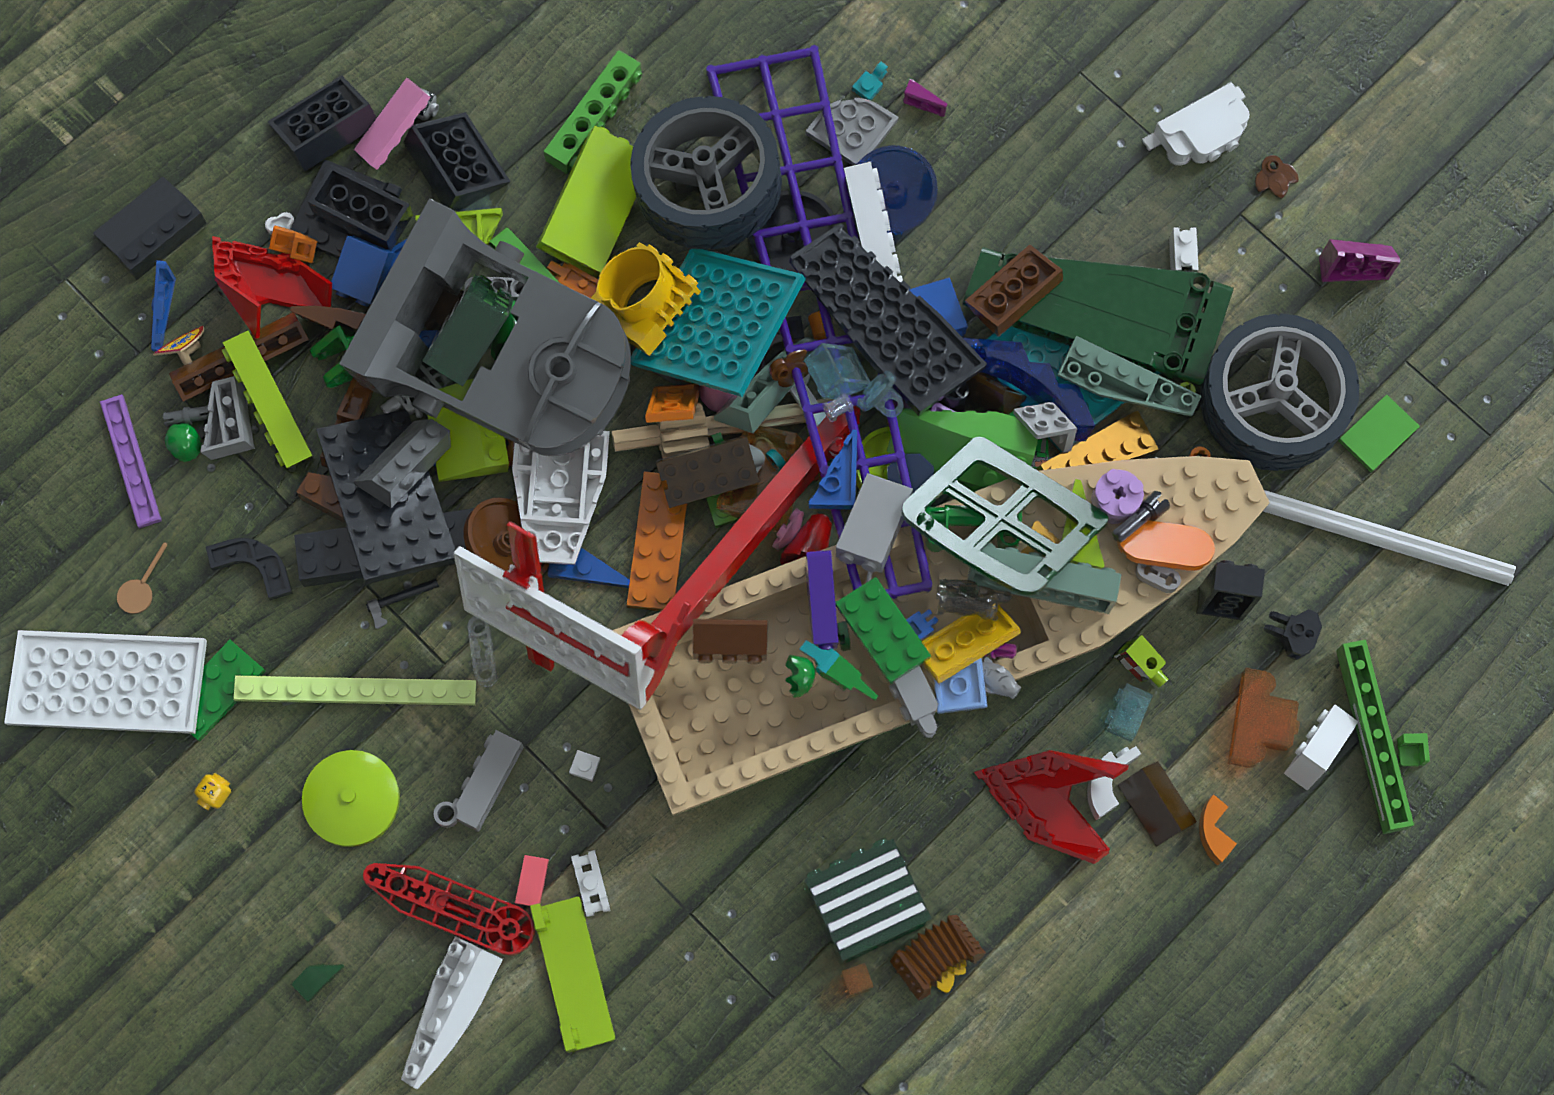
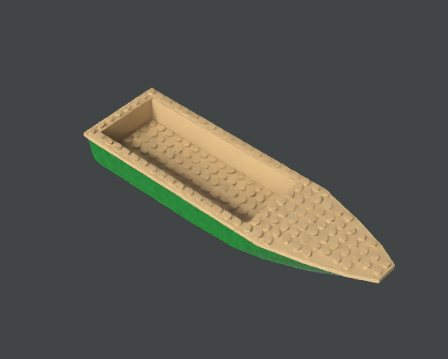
M1190 456L1118 460L1040 470L1039 472L1072 491L1074 480H1081L1086 500L1091 503L1092 492L1098 480L1111 469L1132 473L1143 484V499L1153 491L1161 492L1160 498L1157 499L1159 502L1168 499L1170 508L1156 520L1157 522L1197 527L1205 531L1212 538L1215 552L1211 562L1196 571L1171 568L1179 573L1181 578L1180 585L1172 593L1162 592L1140 581L1135 574L1138 563L1127 559V555L1119 550L1117 541L1113 539L1112 532L1123 522L1120 524L1107 523L1096 534L1105 564L1104 568L1114 569L1116 573L1122 575L1117 602L1111 612L1105 614L967 585L969 566L945 550L931 552L925 545V536L922 535L933 583L932 590L930 592L924 591L891 599L906 620L918 611L921 614L928 609L933 612L926 620L930 621L932 618L937 617L939 621L932 626L934 631L923 639L925 640L984 602L994 598L1020 628L1021 633L1006 642L1017 647V653L1013 659L996 657V659L991 660L993 663L1007 669L1015 681H1018L1104 646L1179 592L1233 546L1270 502L1249 460ZM1007 479L974 493L999 506L1006 502L1020 488V485ZM1115 495V498L1119 500L1120 496ZM1035 498L1022 511V523L1031 528L1035 521H1039L1049 530V533H1053L1061 542L1066 515L1043 499ZM954 499L952 501H949L936 507L963 504ZM910 526L900 528L890 552L898 587L922 582ZM948 526V530L963 540L967 539L978 528ZM997 536L989 542L994 544L996 548H998ZM1011 536L1003 538L1007 543L1015 542ZM1020 541L1017 548L1019 553L1028 546ZM837 545L821 550H831L835 602L853 591L846 563L836 557ZM806 556L724 587L698 618L768 620L767 661H762L761 664H749L747 660H737V663L726 664L722 660H713L712 663H699L698 660H693L692 625L677 643L664 676L648 702L641 710L629 704L672 816L910 723L909 720H904L900 712L902 705L899 699H894L891 694L889 685L892 684H889L848 623L851 650L842 651L839 639L838 647L833 648V650L839 653L862 674L860 679L878 695L877 699L873 700L854 687L851 690L846 689L843 691L839 688L840 686L824 679L817 672L813 686L807 694L793 698V695L789 692L792 686L785 681L792 674L791 670L785 666L788 656L795 655L808 658L815 666L814 661L799 650L806 640L812 643L805 572ZM856 564L861 584L863 585L866 583L868 571ZM1146 566L1145 568H1143V573L1145 575H1148L1149 572L1152 573L1150 571L1151 567ZM884 569L882 573L873 572L872 579L877 577L884 589H888ZM1168 576V578L1165 579V584L1167 586H1170V584L1173 583V578ZM836 607L837 624L838 622L846 621ZM660 612L641 620L651 624ZM635 622L612 631L621 636ZM921 664L920 668L936 698L934 678Z

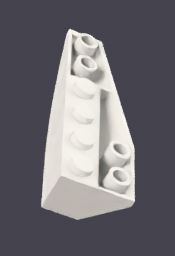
M455 936L433 980L401 1078L402 1081L418 1089L441 1064L469 1026L503 959Z

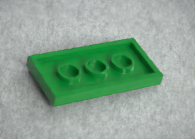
M877 577L835 602L837 609L889 684H892L931 658V654Z
M230 639L203 668L195 734H191L199 742L238 702L234 700L235 676H262L266 672L264 668Z

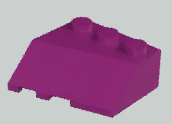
M1329 239L1319 256L1322 282L1389 280L1400 264V258L1392 246Z

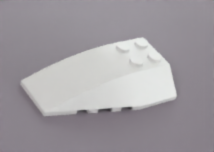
M603 431L604 433L601 436L597 435L585 446L562 456H543L515 443L512 470L523 529L536 535L541 563L575 565L606 478L609 431Z

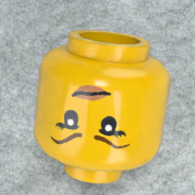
M217 773L205 775L194 790L195 795L199 798L197 803L207 810L210 807L220 808L231 794L230 782Z

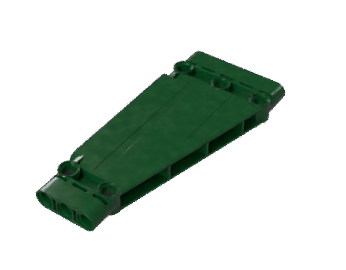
M983 247L962 305L968 307L965 300L1018 254L1011 253L1006 255ZM1047 257L1063 270V281L1012 324V327L1070 346L1075 337L1078 336L1153 373L1156 371L1160 372L1166 379L1178 378L1199 386L1202 385L1234 287L1210 280L1206 274L1201 272ZM1000 260H1003L1002 265L998 266ZM1193 284L1201 285L1202 289L1196 288ZM1180 323H1186L1189 328L1182 327ZM1167 363L1175 364L1176 368L1169 367ZM1185 366L1184 372L1181 373L1182 367Z

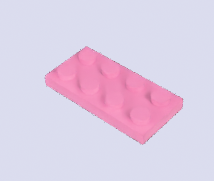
M406 78L354 150L372 167L378 169L380 165L385 163L392 149L399 144L406 130L413 125L414 119L420 111L427 106L428 100L431 97Z

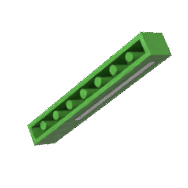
M1366 640L1344 643L1336 652L1354 719L1359 721L1356 725V730L1383 834L1407 830L1414 826L1367 642Z

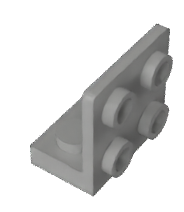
M1053 402L1014 409L1013 414L1036 439L1050 437L1063 453L1072 450L1077 427Z

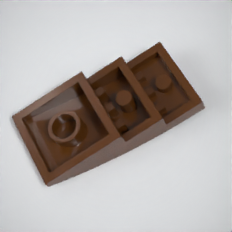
M292 306L290 309L296 315L330 330L340 325L357 331L366 314L323 306Z

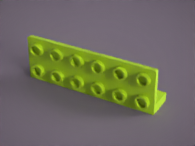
M580 897L541 906L540 903L531 905L561 1024L560 1029L566 1052L570 1053L615 1040Z

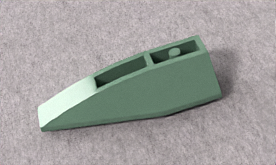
M1078 336L1075 337L1070 345L1057 375L1101 397L1190 417L1193 416L1201 398V395Z
M806 337L793 345L817 340L810 337ZM824 349L807 352L803 362L810 366ZM786 351L781 352L752 378L743 397L732 395L714 416V420L754 433L793 387V385L786 388L779 386L778 381L771 378L769 371L773 361L786 358Z

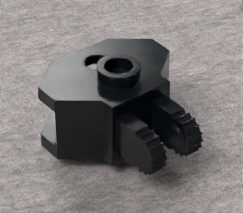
M1308 609L1297 616L1291 614L1289 617L1279 612H1270L1269 618L1283 624L1284 627L1281 629L1266 624L1264 631L1279 638L1278 641L1283 643L1287 657L1298 660L1315 648L1322 629L1317 612Z

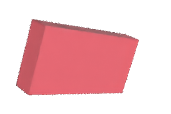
M524 855L515 904L525 906L541 904L549 859Z

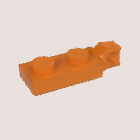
M551 260L547 266V270L560 284L589 298L595 294L598 284L597 278L570 263L569 265L564 263L563 266H560Z

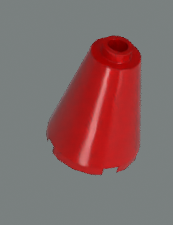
M815 514L807 520L782 552L781 565L803 558L807 552H816L829 548L832 523L826 515Z

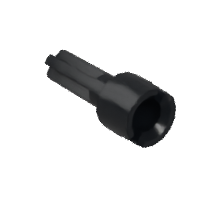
M1153 491L1143 499L1138 511L1113 530V539L1123 542L1148 520L1156 521L1169 510L1170 503L1168 499L1159 502L1157 499L1160 498L1161 492Z

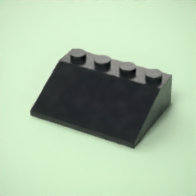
M341 75L267 122L296 162L306 171L365 134L377 117L365 98Z
M466 112L412 125L403 141V144L442 205L452 210L465 208L510 183L506 173Z
M161 177L94 231L93 234L129 273L138 280L156 265L157 260H163L207 223L202 213L168 180Z

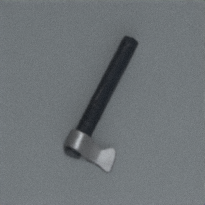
M436 578L396 594L383 597L382 599L377 600L375 598L367 601L366 607L373 616L375 628L379 629L387 624V620L381 617V608L438 588L439 585Z

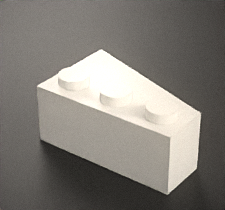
M1336 705L1329 711L1325 709L1316 720L1319 722V725L1317 727L1314 725L1306 735L1308 740L1306 743L1304 741L1295 751L1296 757L1284 772L1286 776L1307 791L1325 773L1359 722Z

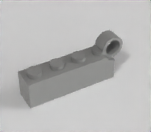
M497 730L494 735L490 734L484 744L486 748L482 756L479 755L474 762L473 769L475 770L471 778L467 777L462 785L461 790H463L460 799L456 798L453 803L441 802L435 807L434 819L444 828L453 827L459 822L479 832L524 748L522 742ZM444 808L454 810V817L448 822H443L439 819V813Z

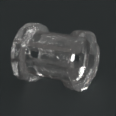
M844 392L839 394V397L830 403L825 402L822 404L826 416L832 422L836 421L837 417L843 413L854 410L849 397Z

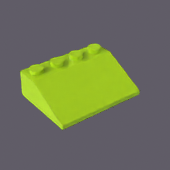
M474 379L438 390L463 401ZM442 407L437 418L427 415L428 419H433L450 430L451 447L436 462L439 482L508 472L509 461L503 436Z

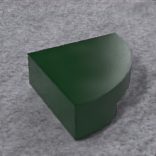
M838 622L837 630L840 648L842 651L851 650L847 622Z

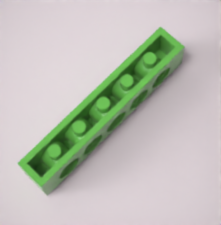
M620 50L617 51L544 150L546 162L566 174L570 172L594 126L605 128V122L609 117L612 118L616 114L619 103L627 99L630 88L633 84L636 85L642 77L640 62ZM619 77L624 78L622 81H616L615 79ZM606 94L612 95L610 98L603 97ZM593 111H598V112H600V113L597 114V115H592V114H590V113L593 112ZM580 128L587 129L585 132L578 131V129ZM567 145H574V146H575V147L572 148V149H566V148H565Z

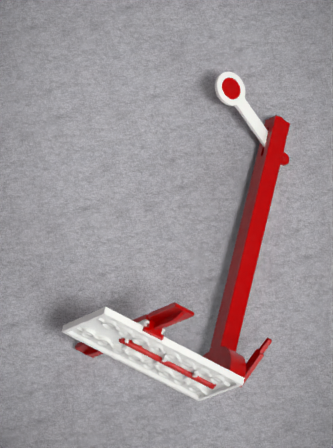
M809 373L803 380L810 405L818 404L806 385L810 379ZM794 384L788 392H791V394L801 407L796 386ZM853 406L857 424L859 425L860 409ZM844 408L831 410L827 415L825 412L813 414L827 462L831 458L834 459L836 455L838 456L844 446L845 439L850 435ZM810 436L651 624L644 620L637 621L620 636L546 595L543 588L542 574L540 573L541 567L536 535L512 522H509L507 527L512 559L515 564L510 565L509 571H503L460 546L454 552L464 610L525 644L528 659L536 665L551 672L555 661L641 710L657 689L677 643L693 625V619L699 618L820 472Z

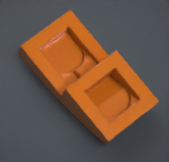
M274 225L269 249L291 254L290 258L313 263L317 241L296 231Z

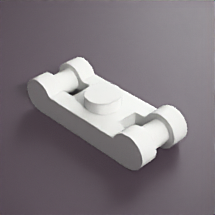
M595 850L589 851L584 856H571L586 916H593L595 912L602 910L603 913L611 911ZM591 864L592 870L583 873L582 866ZM599 895L600 901L591 903L590 897Z

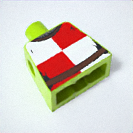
M1143 635L1128 640L1114 655L1115 659L1140 682L1151 680L1160 688L1169 679L1161 670L1166 664L1165 660Z

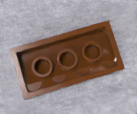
M1028 245L968 297L965 303L999 337L1063 281V270L1033 246Z

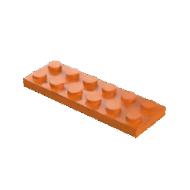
M644 472L627 599L628 608L662 611L676 595L687 503L669 508L664 492V487L668 485L666 480L661 481L659 473Z

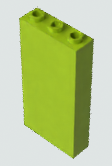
M597 126L592 128L536 248L567 264L574 265L595 278L600 275L636 199L630 167L633 146L630 145L629 141L613 136L606 128Z

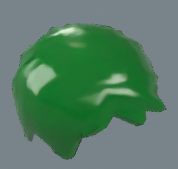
M174 424L168 428L164 440L168 451L176 459L183 462L195 459L201 452L202 446L200 436L195 428L189 424Z
M789 655L785 666L791 670L792 674L785 681L792 686L789 692L793 695V698H797L807 694L813 686L816 669L813 662L808 658Z

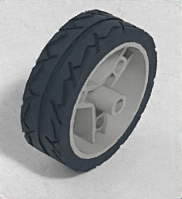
M1270 314L1243 323V326H1237L1226 335L1210 360L1200 388V406L1204 422L1216 442L1228 454L1238 460H1249L1253 467L1278 471V469L1285 471L1304 467L1327 453L1354 417L1359 402V378L1355 363L1342 342L1331 331L1318 323L1315 324L1312 320L1297 315L1279 314L1278 316L1277 314ZM1273 348L1268 381L1235 391H1228L1227 376L1229 367L1236 359L1257 349ZM1299 356L1310 362L1324 380L1329 394V413L1297 388L1298 378L1296 370ZM1281 358L1286 359L1288 363L1283 362ZM1265 392V394L1263 395L1262 399L1260 400V399H1259V394H1262V393ZM1290 398L1298 408L1289 404L1287 400ZM1242 399L1248 400L1250 405L1244 403ZM1261 412L1272 415L1280 413L1302 431L1305 436L1296 438L1273 437L1258 431L1249 425L1243 417ZM1302 412L1307 413L1309 415V418L1305 417L1302 414Z

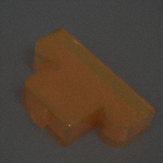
M1245 668L1241 673L1228 764L1253 768L1265 758V748L1287 751L1293 745L1294 734H1298L1300 721L1297 720L1299 703L1294 700L1270 696V693L1276 687V680L1269 672Z

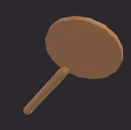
M167 543L162 544L142 580H129L119 588L117 602L125 612L131 614L141 613L151 604L152 590L145 582L167 547Z

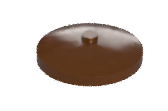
M491 498L477 505L470 512L464 524L463 536L467 551L503 571H509L510 565L515 563H513L507 524L512 522L522 528L518 502L507 498ZM540 562L541 574L546 571L549 563Z

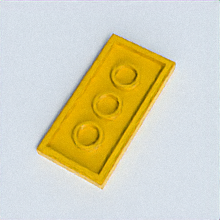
M991 598L923 640L922 643L931 654V658L924 662L923 666L940 684L1021 633L1020 628L994 598Z

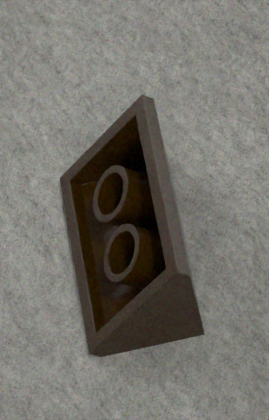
M982 371L966 382L969 387L968 399L991 412L1009 415L1027 398L1024 394Z
M1158 761L1140 769L1117 785L1156 847L1197 823Z

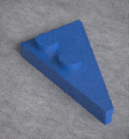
M158 260L156 262L155 292L152 300V351H157L163 347L176 281L167 262Z
M583 548L580 549L575 565L550 563L548 577L629 588V579Z

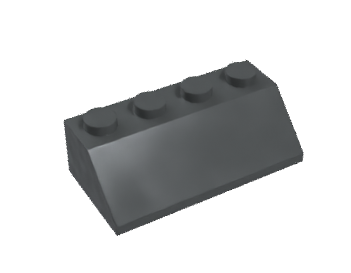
M433 419L413 421L354 481V484L392 508L451 447L450 430Z

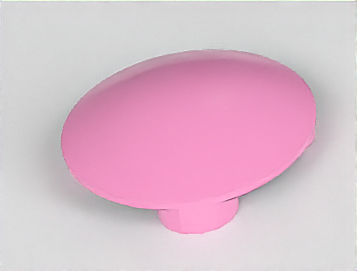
M796 508L789 518V524L787 526L783 524L777 532V539L772 545L777 551L787 546L799 532L804 516L803 511Z

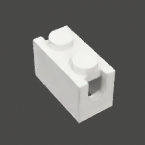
M1173 228L1169 237L1171 270L1181 271V267H1188L1186 272L1197 273L1196 228H1190V230H1183L1182 232L1179 231V228Z

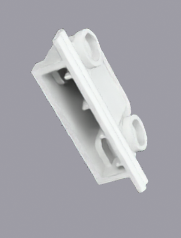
M1231 82L1158 122L1154 133L1143 138L1142 141L1149 151L1162 144L1167 151L1169 161L1175 165H1184L1189 162L1190 158L1197 163H1205L1208 160L1213 162L1220 157L1221 153L1226 150L1230 152L1239 146L1238 141L1249 119V110L1242 102L1245 95L1238 86L1235 88Z

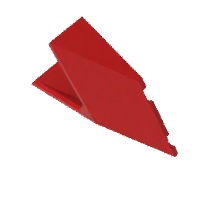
M212 236L215 281L255 338H260L261 305L273 303L286 307H331L332 282L300 260L290 258L291 254L283 252L278 255L268 253L267 248L236 241L232 243L220 241L221 238Z
M1048 750L974 772L979 780L982 778L990 788L989 792L1010 818L1016 820L1022 827L1023 833L1028 840L1092 864L1097 863L1109 854L1110 848L1069 800L1072 785L1102 777L1115 779L1127 771L1129 765Z

